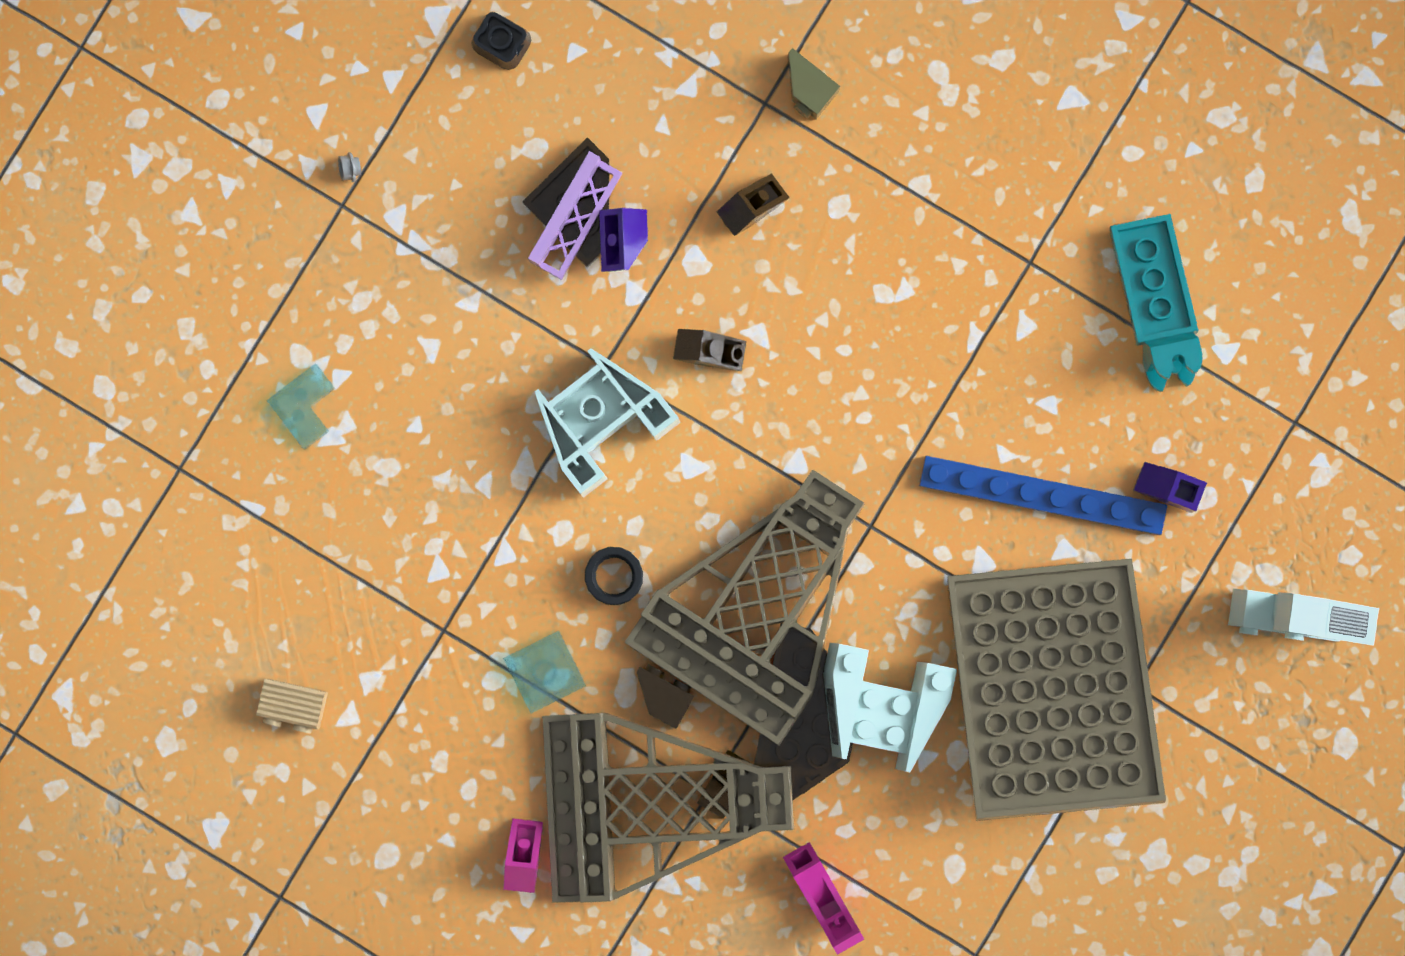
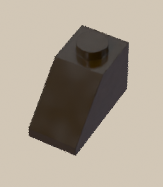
M771 173L737 192L716 212L726 227L736 236L760 221L790 197Z

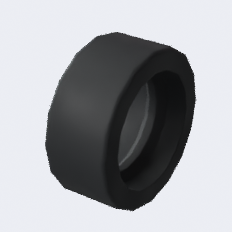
M607 547L599 550L589 559L585 568V583L588 591L596 600L607 605H621L629 602L638 594L643 584V570L639 560L630 551L621 547ZM609 558L624 560L632 571L630 586L619 594L604 592L596 581L598 566Z

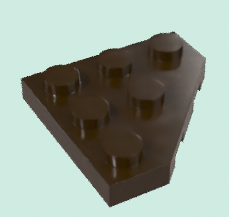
M588 137L522 201L545 226L550 221L589 151L599 156L601 161L609 165V158ZM597 168L592 177L594 189L608 186L609 173ZM590 183L588 184L584 192L592 191ZM604 192L596 194L598 202ZM593 195L580 198L577 203L579 216L592 213L596 207ZM609 198L602 210L609 209ZM573 210L569 219L576 217L575 210ZM600 215L576 254V257L587 268L601 255ZM588 219L581 220L583 228L587 223ZM578 222L564 226L561 231L564 243L577 240L581 233ZM573 245L568 246L567 248L571 251Z

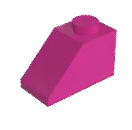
M512 818L505 860L503 890L535 892L543 822Z

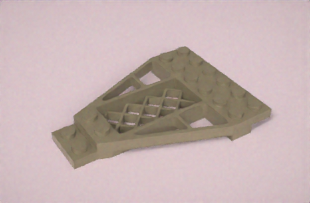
M812 470L796 495L784 502L776 511L662 589L657 590L641 613L642 617L625 640V643L780 746L814 695L848 529L864 507V502ZM779 525L784 527V529L776 530ZM758 532H763L732 578H727L710 566ZM790 533L793 549L775 552L772 536ZM794 534L810 545L797 548ZM768 541H770L772 553L760 555ZM816 550L819 566L801 569L798 553ZM820 551L828 556L823 564ZM795 554L798 570L780 573L777 557ZM773 558L776 574L758 578L755 562ZM752 567L754 579L742 581ZM703 570L708 571L727 584L705 618L699 617L669 597L672 591ZM818 571L805 590L802 574ZM799 575L802 591L784 595L781 579ZM830 575L831 582L820 634L815 636L797 623V619L825 577ZM777 580L780 596L762 599L759 583ZM756 584L759 600L741 604L738 587ZM735 592L737 605L725 607ZM800 597L788 615L785 600ZM781 601L784 617L767 620L764 604ZM760 605L763 622L745 625L742 609ZM738 610L741 626L724 629L721 613ZM716 618H718L720 630L712 625ZM783 623L771 641L768 626ZM764 627L767 643L749 646L746 630ZM793 629L817 643L808 686H803L770 664V659L788 632ZM743 631L745 647L726 634ZM766 648L761 657L752 652Z
M608 713L542 716L552 903L612 901L761 831L794 829L791 766L760 767ZM607 721L647 735V766L612 768L609 766ZM655 738L712 757L714 762L661 766L656 762ZM716 770H727V780ZM691 771H708L698 783L686 773ZM678 772L668 784L655 774ZM646 774L637 786L625 775ZM711 774L725 785L715 798L701 787ZM616 775L615 778L609 783V776ZM681 775L694 786L684 799L671 789L672 785ZM650 777L663 788L653 801L640 790ZM619 779L632 789V792L623 802L610 792V789ZM697 790L710 801L700 814L687 803ZM727 790L729 811L718 802ZM666 792L680 803L669 816L656 805ZM635 794L639 795L649 805L639 817L626 806ZM610 799L618 806L612 814ZM713 806L727 817L717 829L703 818ZM682 807L696 818L686 830L682 829L673 820ZM652 808L665 819L655 832L642 821ZM621 810L634 821L625 833L621 832L611 822ZM699 822L710 831L690 833ZM730 822V831L720 832ZM668 823L680 833L659 835ZM637 825L648 834L628 836ZM612 831H613L618 837H612ZM719 840L717 846L668 869H662V842ZM651 843L654 853L655 875L620 891L616 890L613 846L615 844Z

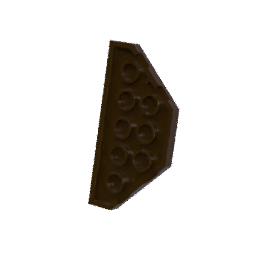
M805 628L806 630H808L809 632H811L812 634H814V632L812 631V629H810V628ZM790 630L775 652L773 666L803 686H808L817 643L797 630ZM824 648L814 695L780 746L762 734L759 735L754 765L760 767L791 766L792 800L810 790L850 761L853 745L851 742L847 759L832 756L823 675L827 658V651Z

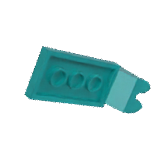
M1171 214L1110 226L1109 231L1137 346L1143 345V365L1146 377L1150 385L1159 392H1163L1167 379H1170L1171 374H1177L1178 379L1187 387L1191 385L1195 374L1201 368L1203 357L1199 337L1195 335L1199 330Z

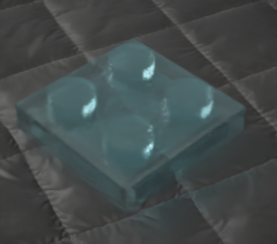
M560 631L503 658L530 713L586 686Z

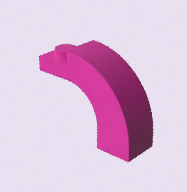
M808 842L783 857L785 863L837 955L863 941L864 937L811 843Z

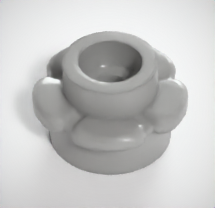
M348 152L345 156L338 157L342 181L351 180V182H355L356 176L361 175L359 158H353L351 152Z

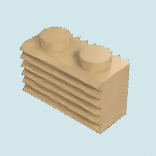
M264 679L256 716L264 717L263 723L281 727L283 721L294 724L293 730L311 733L312 728L320 729L328 692L272 679Z

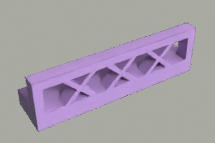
M589 151L529 255V262L562 280L598 218L599 210L603 209L622 176V172L604 163L599 156ZM597 168L613 175L608 186L594 189L592 177ZM590 183L592 191L584 192L586 187ZM604 192L598 202L596 194ZM593 195L596 205L592 213L579 216L577 209L578 201L580 198ZM573 210H575L576 217L569 219ZM588 219L587 223L583 228L581 220ZM578 222L581 232L577 240L564 243L561 233L562 229L567 224ZM559 236L561 244L553 246ZM573 245L571 251L567 254L566 247ZM563 249L565 261L560 270L544 263L550 251Z

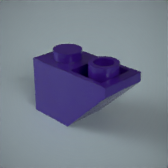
M1144 462L1133 491L1192 513L1197 511L1207 482L1176 470Z

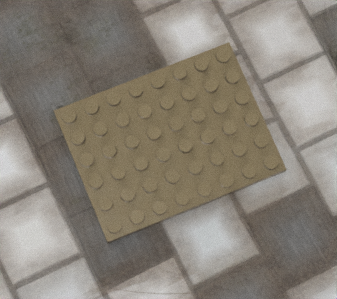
M1132 558L948 576L947 583L976 821L1165 803L1166 796Z

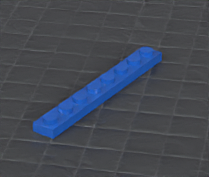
M925 456L919 484L920 487L1155 535H1162L1167 510L1166 504Z

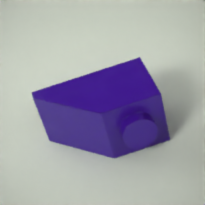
M633 208L599 210L601 272L629 270L648 241L647 210Z

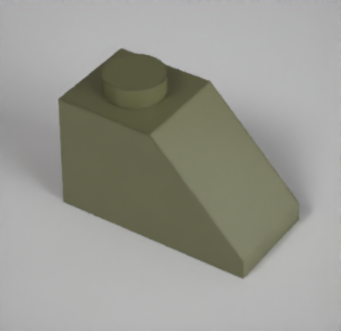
M792 48L788 53L792 101L796 103L794 108L804 117L809 118L811 115L817 120L838 94L840 85Z

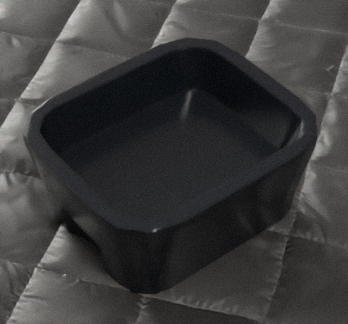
M490 12L486 15L473 36L471 44L477 54L503 69L511 70L520 63L532 40L530 33L526 29L501 14Z

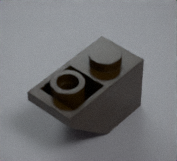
M678 329L673 359L695 365L742 371L746 341L706 330Z
M649 664L646 669L639 667L637 675L649 715L677 729L694 698V695L689 693L691 687L675 679L673 684L662 679L664 672Z

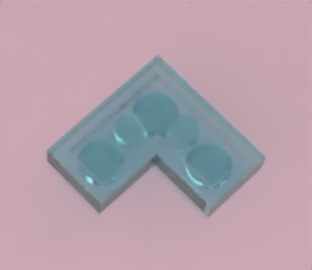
M315 363L270 397L267 402L301 447L306 450L329 432L311 407L336 388Z

